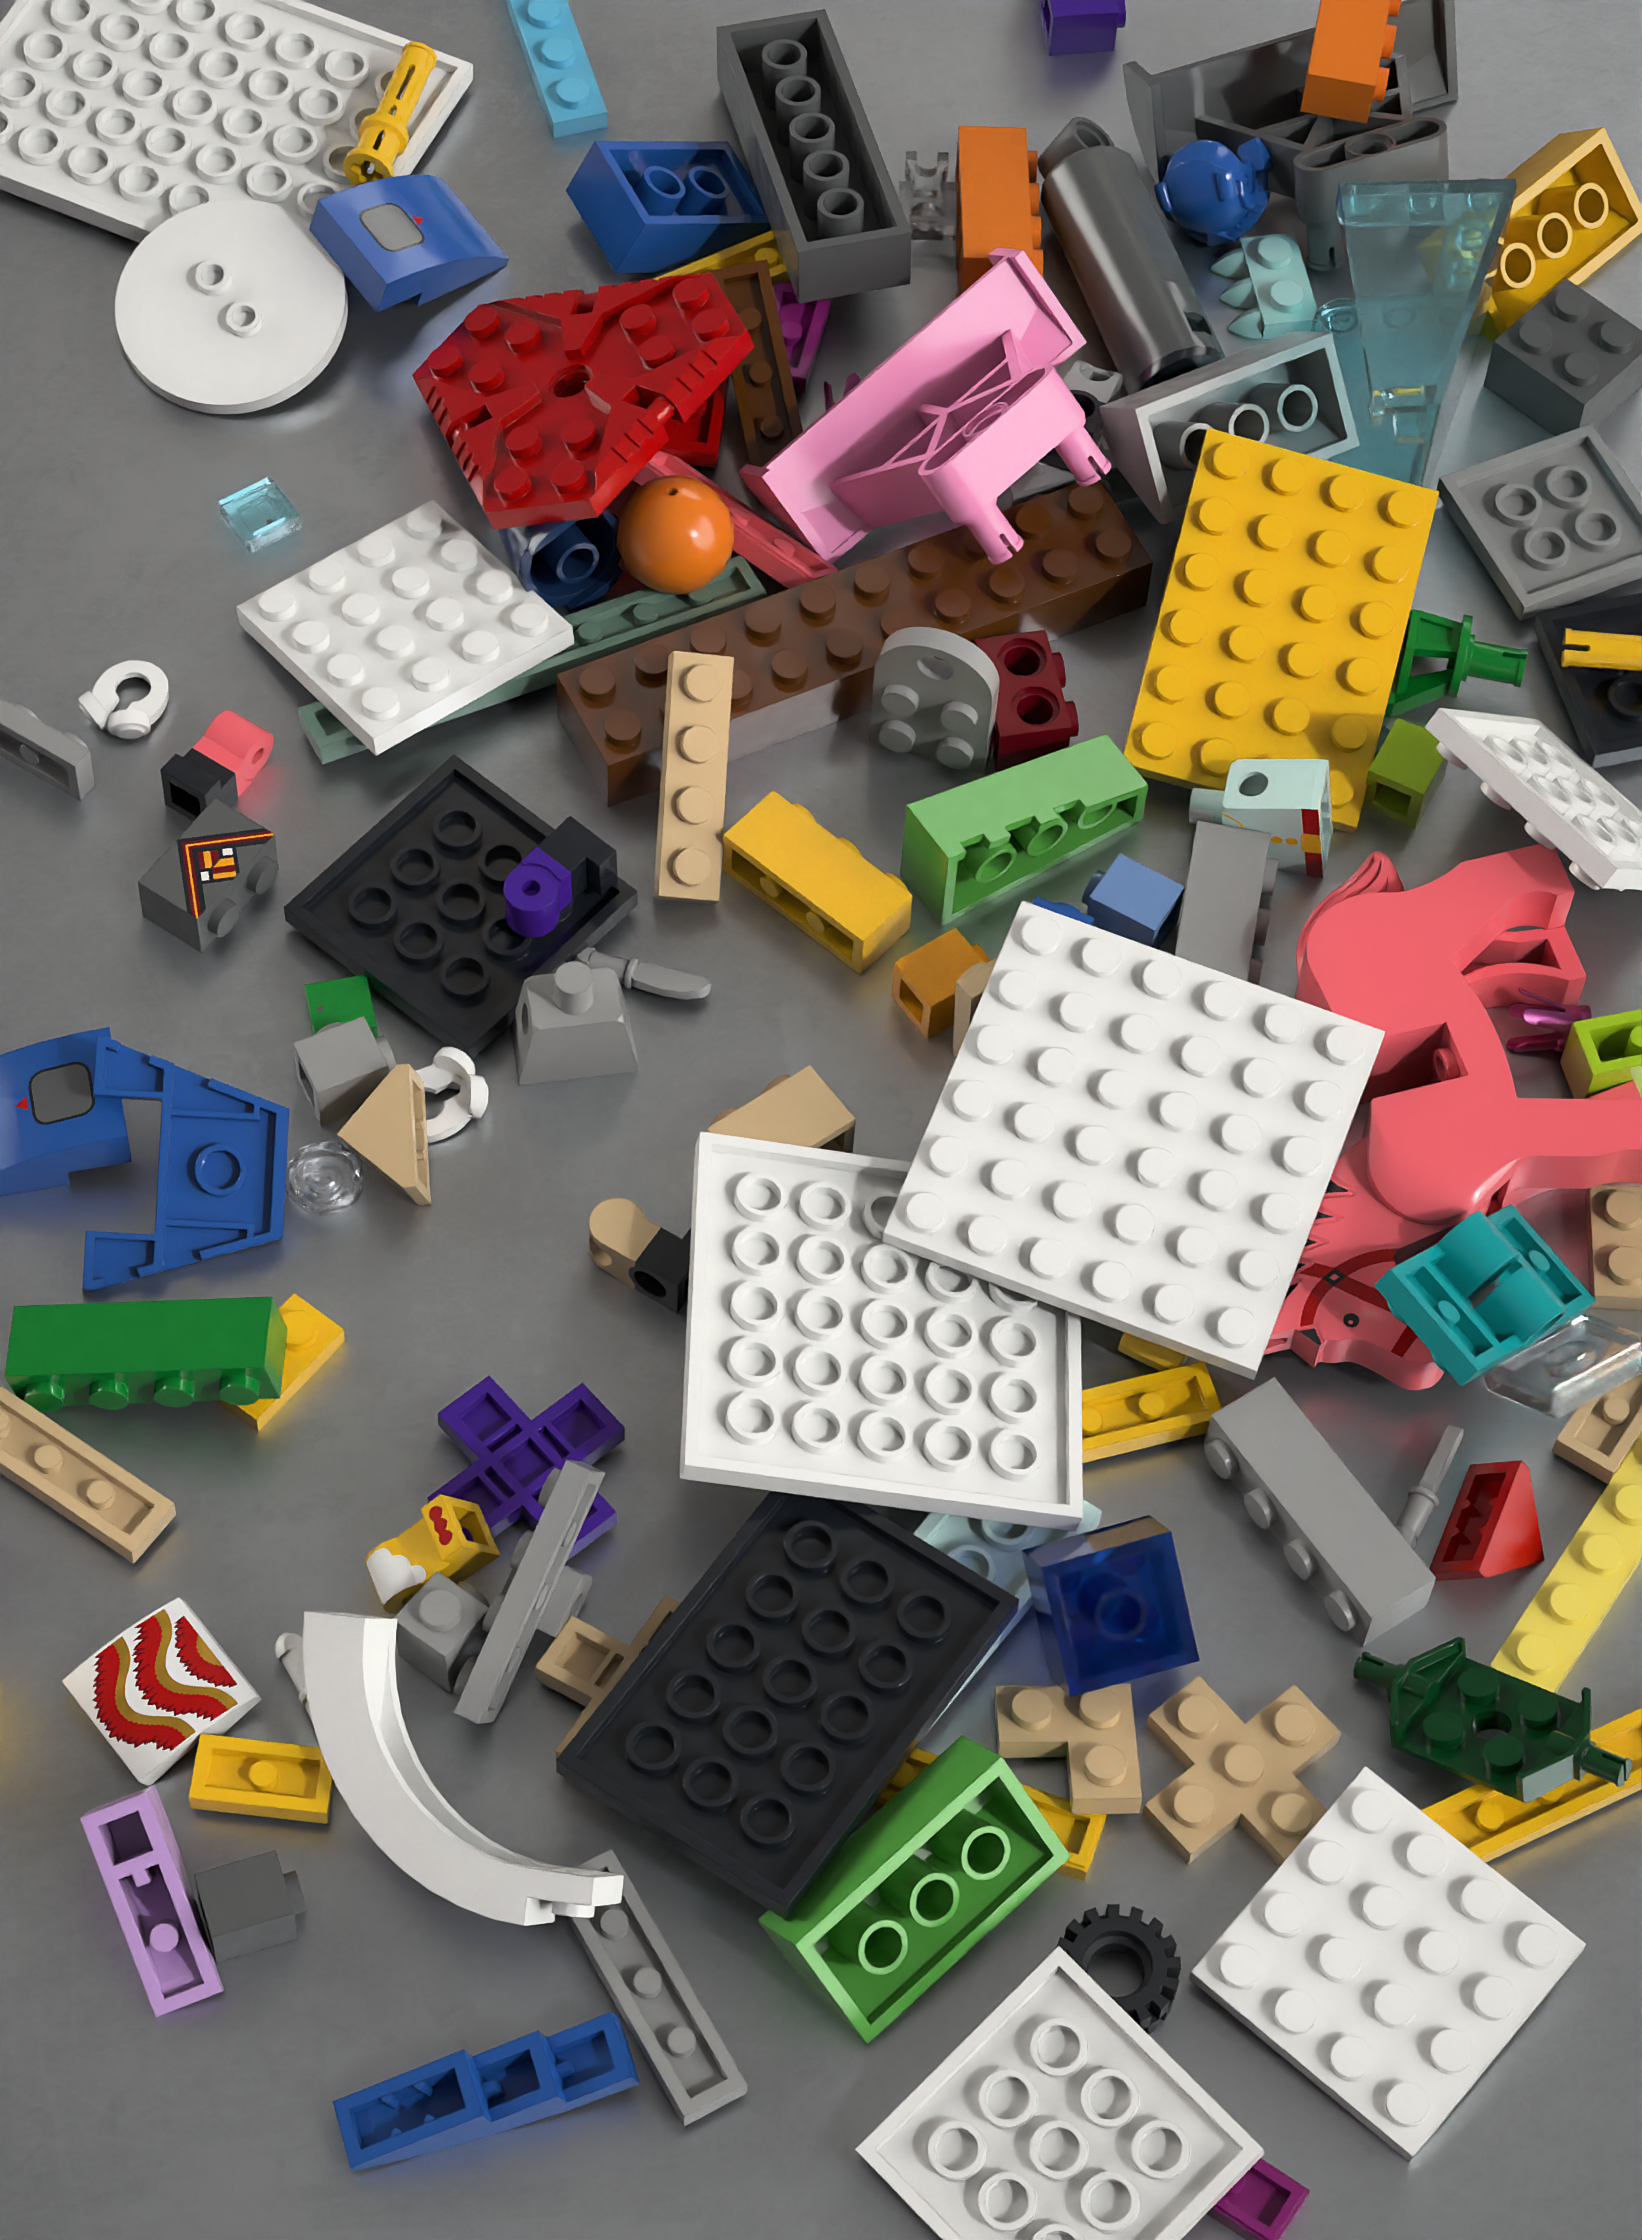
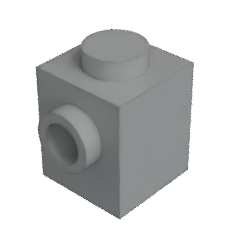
M364 1016L347 1023H331L321 1028L315 1035L293 1042L296 1077L320 1125L355 1113L396 1065L387 1039L384 1035L375 1038Z
M436 1571L394 1617V1619H398L396 1642L399 1656L451 1694L465 1662L470 1656L478 1658L489 1634L482 1630L483 1621L490 1606L487 1599L471 1584L465 1581L455 1584L439 1571Z

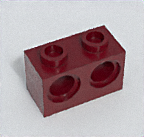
M1046 630L975 639L974 645L991 659L1000 679L991 751L996 772L1069 747L1070 737H1077L1079 733L1078 714L1074 701L1064 700L1062 688L1065 687L1066 683L1064 661L1060 652L1052 653Z

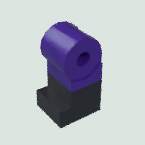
M569 816L531 851L505 879L503 888L506 904L505 917L509 927L515 933L531 938L545 936L553 931L559 923L560 912L587 887H590L602 896L618 881L617 851L573 817Z

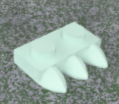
M1295 232L1240 238L1237 249L1224 254L1211 266V272L1224 278L1239 280L1229 286L1219 296L1220 302L1233 308L1247 310L1228 325L1227 329L1229 332L1251 340L1275 339L1293 331L1318 332L1320 316Z

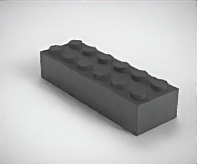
M822 9L716 27L717 79L798 303L910 284L911 230L826 10Z

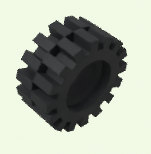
M1107 1904L1105 1915L1102 1916L1098 1915L1096 1907L1084 1912L1083 1920L1080 1924L1075 1918L1066 1927L1064 1938H1059L1057 1947L1060 1946L1088 1975L1090 1963L1102 1953L1117 1951L1133 1958L1142 1973L1141 1985L1127 1996L1110 1997L1149 2035L1156 2030L1160 2018L1165 2021L1175 1999L1181 1971V1959L1174 1956L1177 1944L1172 1934L1165 1938L1161 1936L1164 1924L1154 1917L1148 1925L1142 1922L1144 1910L1132 1906L1130 1916L1119 1915L1120 1904Z

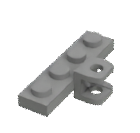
M566 1460L562 1470L554 1468L547 1477L538 1500V1504L545 1507L534 1533L527 1530L520 1538L510 1562L512 1570L502 1592L494 1598L483 1621L482 1630L489 1633L478 1658L470 1656L456 1680L454 1693L460 1695V1699L453 1713L476 1724L495 1722L535 1630L538 1629L553 1637H557L571 1616L577 1618L591 1587L592 1576L579 1569H573L565 1565L606 1472L582 1461Z

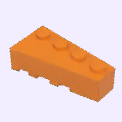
M958 127L955 168L956 269L958 270L956 298L994 266L989 260L988 255L997 247L1024 250L1039 274L1043 277V249H1040L1041 216H1038L1039 183H1036L1038 154L1037 151H1027L1026 128Z

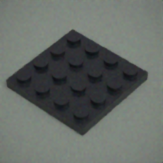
M452 755L284 906L285 921L356 976L365 975L369 986L447 1046L458 1048L473 1060L513 1022L524 980L531 976L556 973L561 965L574 961L576 956L587 947H593L638 905V891L620 877L602 896L590 887H587L560 912L559 923L550 933L536 938L523 937L515 933L507 924L505 917L506 904L503 892L505 879L555 829L456 755Z

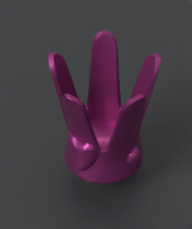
M1519 987L1520 993L1555 1008L1513 1003L1508 1007L1509 1013L1513 1017L1524 1020L1526 1023L1552 1029L1554 1033L1514 1037L1507 1041L1505 1047L1515 1049V1052L1548 1049L1563 1052L1572 1023L1592 1018L1590 1006L1562 1005Z

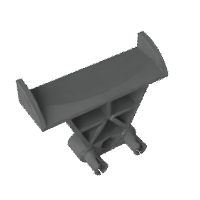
M1405 0L1401 2L1398 18L1388 16L1387 24L1396 25L1397 31L1391 59L1381 58L1379 67L1390 68L1383 103L1372 101L1367 124L1300 112L1315 27L1154 75L1148 73L1136 61L1123 64L1127 102L1134 131L1155 184L1163 182L1172 153H1176L1190 142L1199 140L1219 142L1228 147L1241 161L1237 154L1238 147L1253 138L1259 137L1266 146L1273 164V168L1268 169V189L1271 192L1296 199V213L1302 223L1306 224L1307 265L1310 268L1319 271L1331 270L1329 257H1332L1335 268L1343 264L1344 256L1341 247L1340 221L1345 217L1404 199H1408L1409 236L1415 239L1428 240L1432 237L1431 226H1433L1434 234L1444 227L1441 191L1449 181L1447 125L1444 121L1437 118H1414L1413 112L1458 99L1454 0Z

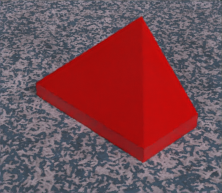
M1522 1460L1470 1464L1429 1568L1436 1577L1435 1581L1489 1578L1545 1561L1528 1466Z

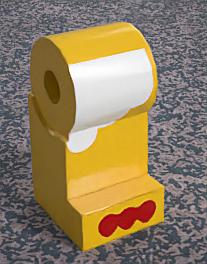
M440 1494L420 1509L423 1515L422 1519L398 1537L381 1543L368 1553L365 1564L385 1612L398 1614L436 1571H439L452 1582L458 1584L500 1556L479 1504ZM462 1528L469 1530L473 1537V1542L466 1540Z

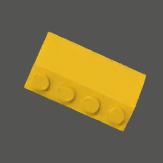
M1604 127L1560 133L1420 245L1413 253L1437 301L1494 342L1565 278L1579 285L1642 233V206Z

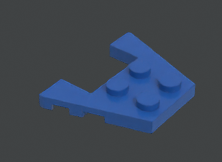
M97 1036L93 1097L161 1102L155 1233L137 1234L86 1231L82 1291L93 1292L282 1240L290 1109L213 1078L208 1079L190 1072L162 1058L134 1050L111 1038Z

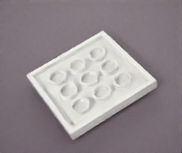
M434 500L427 502L236 606L239 624L376 756L574 644L573 626L533 590L527 592L522 586L521 581L519 582L517 575Z
M1439 708L1425 725V728L1440 741L1436 746L1438 752L1456 767L1463 770L1469 767L1484 781L1480 789L1494 803L1508 810L1513 807L1528 821L1524 828L1533 839L1549 849L1554 850L1557 847L1573 862L1570 864L1569 869L1575 877L1595 890H1599L1602 887L1619 891L1624 889L1642 891V812L1543 723L1533 718Z
M1365 1766L1194 1967L1189 1979L1410 2163L1581 1954L1586 1943Z
M1060 1946L855 2149L941 2240H1181L1265 2154L1264 2149Z

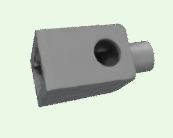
M571 961L561 965L556 973L531 976L524 980L511 1026L519 1086L638 1072L630 1013L615 969L609 967L590 969L584 963Z

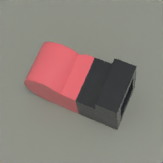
M223 711L212 721L204 736L184 757L175 754L160 769L165 805L192 821L215 798L231 807L253 783L252 779L267 762L273 748V735L234 711ZM190 793L198 798L200 805L192 802L188 794Z

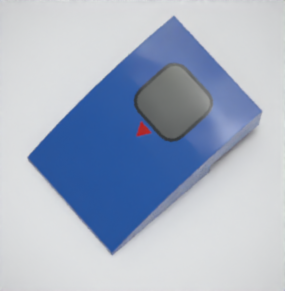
M431 175L388 177L357 185L322 198L317 202L309 227L310 232L376 313L409 298L418 307L507 266L509 260L442 177Z
M110 1027L42 1041L0 1055V1197L69 1186L68 1172L132 1162L122 1099L93 1097L96 1037L111 1038Z

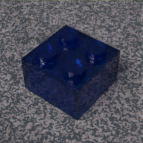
M1143 1516L1021 1550L1050 1679L1068 1696H1077L1200 1661L1172 1532L1152 1516Z

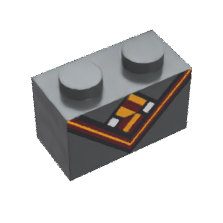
M215 798L138 881L143 917L202 953L217 936L223 937L231 931L239 918L240 910L255 894H263L273 884L279 870L275 834Z

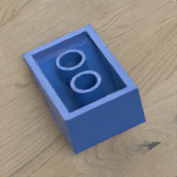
M594 141L566 189L582 220L587 225L615 273L663 272L772 230L757 187L728 141Z

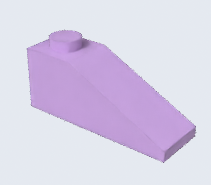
M155 1784L87 1811L80 1820L155 2017L222 1992L224 1989L182 1855Z

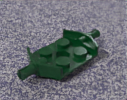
M1460 1636L1409 1659L1405 1665L1402 1663L1395 1665L1366 1651L1361 1654V1657H1358L1353 1670L1355 1679L1363 1680L1387 1690L1388 1702L1391 1703L1389 1725L1392 1748L1516 1800L1531 1802L1572 1779L1580 1781L1586 1772L1609 1781L1618 1787H1622L1624 1781L1627 1782L1632 1770L1631 1759L1599 1748L1594 1741H1591V1689L1584 1687L1581 1691L1582 1701L1580 1703L1466 1658L1465 1638ZM1487 1729L1502 1730L1508 1734L1495 1736L1489 1740L1476 1736L1479 1732Z

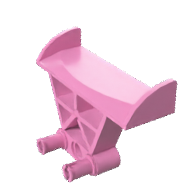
M999 247L993 250L988 255V258L994 266L763 467L746 464L738 471L742 480L760 503L794 539L830 564H833L872 529L944 510L954 523L968 527L993 565L1000 564L1013 556L1007 547L1011 546L1014 551L1018 552L1023 546L1024 541L1021 536L1017 535L995 504L997 497L1049 451L1055 448L1080 487H1087L1101 479L1096 473V469L1099 468L1102 474H1106L1110 470L1111 462L1105 458L1084 428L1086 422L1084 410L1055 370L1086 343V340L1024 250Z

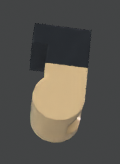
M611 1198L598 1204L589 1217V1253L593 1262L616 1279L677 1314L688 1300L691 1228L681 1239L645 1219L642 1209L633 1201L624 1198Z

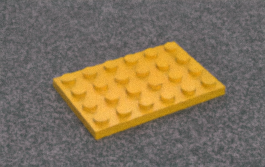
M1207 428L1202 441L1122 752L1141 776L1191 790L1193 788L1225 791L1230 764L1237 759L1329 760L1333 829L1353 834L1358 825L1367 789V784H1365L1367 773L1374 760L1439 491Z

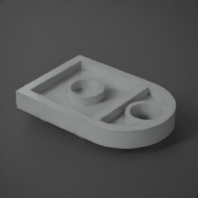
M909 627L894 632L885 640L875 664L869 741L882 744L895 752H910L934 759L953 769H968L984 774L991 757L1000 684L999 674L994 663L976 645L961 636L945 630L931 627Z

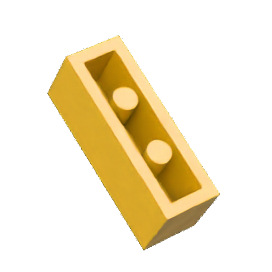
M774 790L723 835L722 870L858 974H863L910 930L913 895L909 893L905 884L895 875L888 872L883 873L865 860L856 846L849 840L842 837L836 838L816 823L812 814L805 807L798 803H790Z

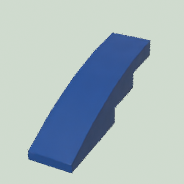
M609 2012L549 2037H546L537 2030L475 2056L470 2055L464 2049L335 2100L333 2105L350 2168L354 2171H359L499 2134L572 2110L639 2085L640 2082L621 2019L615 2013Z

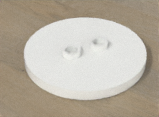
M224 199L207 202L181 211L149 233L128 259L122 271L115 297V320L119 338L129 362L140 378L156 393L179 406L194 411L222 415L248 413L268 408L283 402L308 386L319 376L336 353L345 331L348 316V294L343 272L310 232L309 227L311 223L298 214L269 202L251 199Z

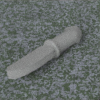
M592 947L584 949L574 960L584 963L590 969L604 967L615 969L619 983L624 984L628 989L635 987L661 996L684 1000L704 998L711 991V982L707 977L647 962L639 963L637 958L628 960L596 952L595 948Z
M1452 1424L1447 1426L1420 1480L1419 1486L1409 1489V1499L1396 1525H1394L1413 1550L1432 1510L1436 1509L1439 1505V1499L1435 1494L1463 1438L1464 1429Z

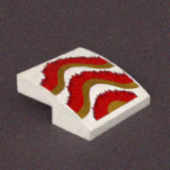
M180 1597L163 1605L120 1633L62 1680L63 1684L136 1779L147 1786H151L199 1743L200 1734L222 1736L262 1699L185 1600Z

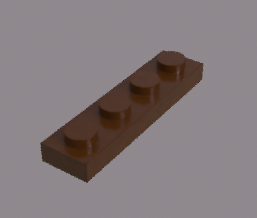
M767 259L710 270L747 328L754 345L753 350L730 374L748 461L750 465L763 467L803 432Z

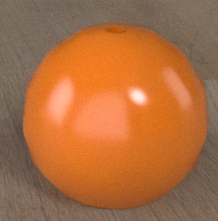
M670 475L650 480L629 497L619 513L616 546L622 562L631 576L654 591L676 595L700 590L723 572L731 558L734 544V523L729 509L719 494L698 479L683 475Z

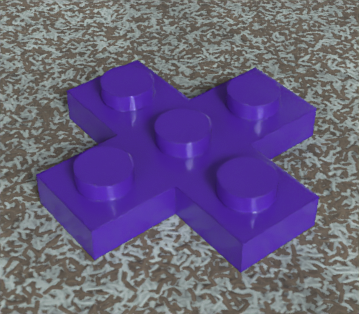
M487 1376L438 1412V1426L473 1464L427 1497L429 1503L442 1494L479 1504L493 1538L521 1517L535 1530L545 1507L538 1504L539 1496L551 1471L554 1468L562 1470L566 1460L582 1461L592 1465L625 1440V1427L583 1382L537 1417L530 1420L490 1376ZM597 1492L567 1561L617 1524V1512L599 1492ZM462 1528L466 1540L473 1542V1537L469 1530Z

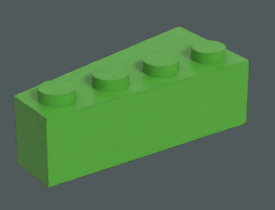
M1104 734L907 804L900 875L939 926L942 927L1143 820L1148 784L1110 737Z

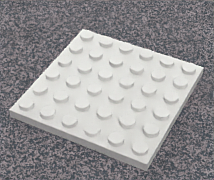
M1021 901L883 1232V1243L1254 1380L1375 1063L1385 1031Z
M700 1131L695 1145L680 1479L1076 1532L1083 1519L1081 1316L883 1243V1232L913 1162Z

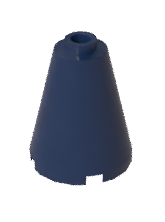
M606 508L595 518L497 529L519 582L521 581L522 586L527 592L533 590L551 607L565 606L569 612L581 610L601 599L615 585L623 572L618 565L621 556L616 546L619 519Z

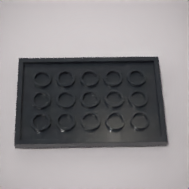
M770 1491L556 1759V1772L787 1920L1016 1615L1019 1599L863 1503Z

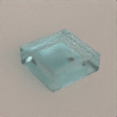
M270 476L219 501L221 516L250 554L301 529L299 513Z

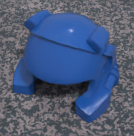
M1259 137L1253 138L1238 147L1237 154L1241 161L1228 147L1210 140L1190 142L1176 153H1172L1163 182L1154 185L1156 199L1166 219L1177 223L1191 238L1206 243L1208 246L1236 242L1241 236L1246 234L1261 218L1271 195V190L1268 189V169L1273 168V164L1266 146Z

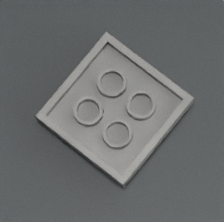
M1592 423L1439 477L1436 491H1439L1438 496L1520 622L1536 616L1537 612L1553 610L1642 578V497Z

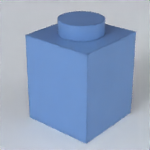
M1119 853L1106 873L1098 870L1092 876L1084 891L1082 903L1088 906L1086 915L1094 917V927L1159 950L1179 920L1185 886Z

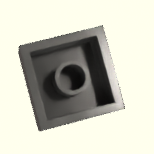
M1565 278L1494 341L1483 386L1553 436L1591 423L1596 429L1642 387V330Z

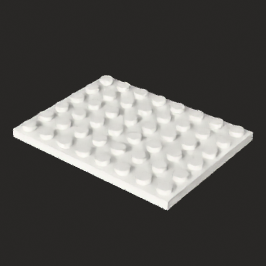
M17 0L0 22V190L139 243L157 226L181 211L207 202L224 199H251L269 202L284 207L311 223L318 200L356 186L346 177L343 171V161L348 152L355 149L360 140L358 129L363 119L376 112L386 86L401 58L405 44L413 41L302 0ZM432 49L437 56L436 65L428 77L419 102L407 124L406 129L408 130L409 143L404 153L394 160L392 165L394 177L411 174L472 82V63ZM406 87L404 88V90H403V92H402V94H401V96H400V99L402 98V96H403V94H404V92H405V90H406ZM372 162L367 170L368 174H371L374 170L375 164Z

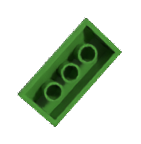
M961 1735L844 1842L787 1920L768 1910L758 1919V1922L794 1971L860 2040L869 2044L1071 1856L1002 1756Z

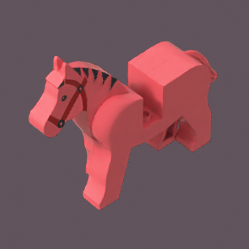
M1536 844L1464 861L1438 879L1404 891L1403 884L1392 860L1381 851L1372 852L1347 881L1319 903L1305 923L1296 947L1298 983L1294 999L1383 1030L1385 1035L1359 1105L1371 1103L1362 1138L1350 1147L1335 1165L1264 1355L1292 1349L1294 1353L1313 1368L1319 1362H1353L1376 1372L1401 1388L1408 1390L1430 1388L1441 1379L1444 1371L1436 1365L1431 1356V1351L1414 1331L1392 1314L1387 1300L1374 1286L1389 1269L1436 1245L1455 1226L1478 1210H1481L1488 1217L1510 1204L1516 1206L1535 1195L1556 1189H1588L1614 1182L1642 1184V1098L1634 1080L1586 1099L1517 1098L1507 1057L1493 1023L1485 1010L1509 1006L1513 1003L1555 1008L1520 993L1519 987L1562 1005H1578L1587 975L1564 926L1575 890L1556 848L1552 850L1541 844ZM1518 926H1536L1542 928L1518 932L1506 931L1510 928Z

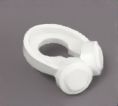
M128 660L110 667L99 677L92 692L88 690L77 699L79 708L95 728H99L102 731L108 729L111 735L124 739L139 738L150 733V725L162 715L167 706L169 687L166 674L150 662ZM139 677L149 682L151 690L144 699L131 702L127 710H119L112 713L119 702L116 689L123 680Z
M443 1047L434 1056L430 1066L415 1071L424 1082L425 1091L437 1094L446 1088L460 1090L459 1094L444 1101V1108L441 1114L436 1118L426 1120L427 1143L443 1140L455 1134L470 1119H481L487 1108L489 1091L485 1078L475 1075L476 1070L473 1061L458 1048Z

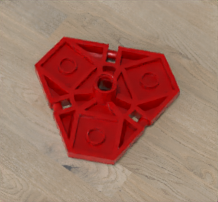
M711 272L659 278V281L654 279L640 280L639 284L638 282L621 283L620 286L614 284L599 286L596 293L585 294L583 290L576 289L564 291L563 294L557 292L547 293L544 297L533 295L526 296L525 299L511 298L480 304L466 316L464 321L437 349L431 352L423 364L412 374V377L494 530L598 517L667 443L669 437L664 428L666 422L672 419L685 423L753 350L754 345L747 328Z

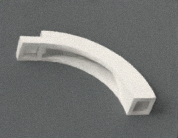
M304 1611L302 1648L305 1688L311 1720L322 1755L337 1789L356 1820L375 1844L397 1866L428 1890L461 1908L490 1919L521 1926L555 1922V1914L590 1918L594 1917L595 1906L621 1903L624 1875L559 1866L536 1861L514 1853L491 1841L469 1825L436 1789L418 1759L401 1712L395 1669L398 1619L344 1612Z

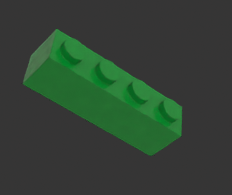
M272 1296L14 1306L4 1377L18 1398L42 1412H54L62 1409L64 1406L94 1405L102 1409L117 1410L126 1407L128 1404L159 1403L167 1407L179 1408L189 1406L195 1401H224L233 1405H250L257 1402L258 1399H280L288 1328Z

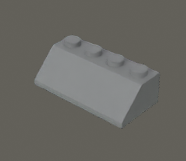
M1293 331L1099 407L1115 466L1157 521L1162 524L1172 522L1184 515L1202 441L1207 428L1323 460L1360 446L1332 332Z

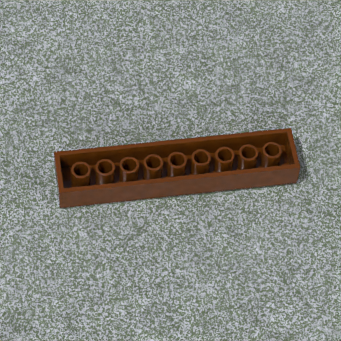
M1101 480L1087 487H1080L1076 483L1001 511L1017 535L1021 536L1024 543L1018 552L1014 551L1011 546L1007 547L1013 556L1000 564L993 565L966 525L959 526L557 674V717L606 806L609 808L660 789L668 655L673 651L734 657L728 747L729 763L870 710L872 706L875 664L885 640L898 630L909 627L937 628L961 636L973 644L975 639L1046 630L1048 640L1051 642L1146 606L1153 561Z

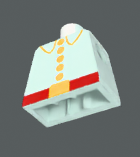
M1237 759L1230 764L1225 791L1193 788L1189 805L1190 824L1196 825L1197 821L1270 833L1267 857L1278 859L1277 870L1323 879L1333 833L1329 760Z

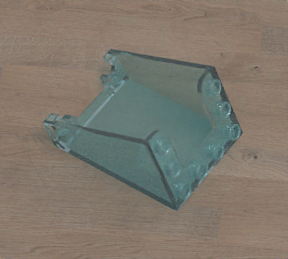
M1515 178L1339 183L1335 208L1337 219L1344 227L1355 299L1336 298L1320 307L1313 317L1311 332H1332L1360 446L1330 457L1328 461L1429 489L1480 343L1516 194L1517 185Z

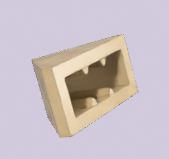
M409 1063L395 1065L340 1129L337 1135L357 1157L418 1206L431 1204L424 1082Z

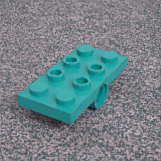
M1512 1204L1488 1217L1481 1210L1474 1212L1455 1226L1436 1245L1389 1269L1374 1284L1375 1288L1387 1300L1392 1314L1414 1331L1431 1351V1356L1436 1365L1442 1371L1451 1375L1461 1387L1577 1319L1596 1302L1595 1298Z

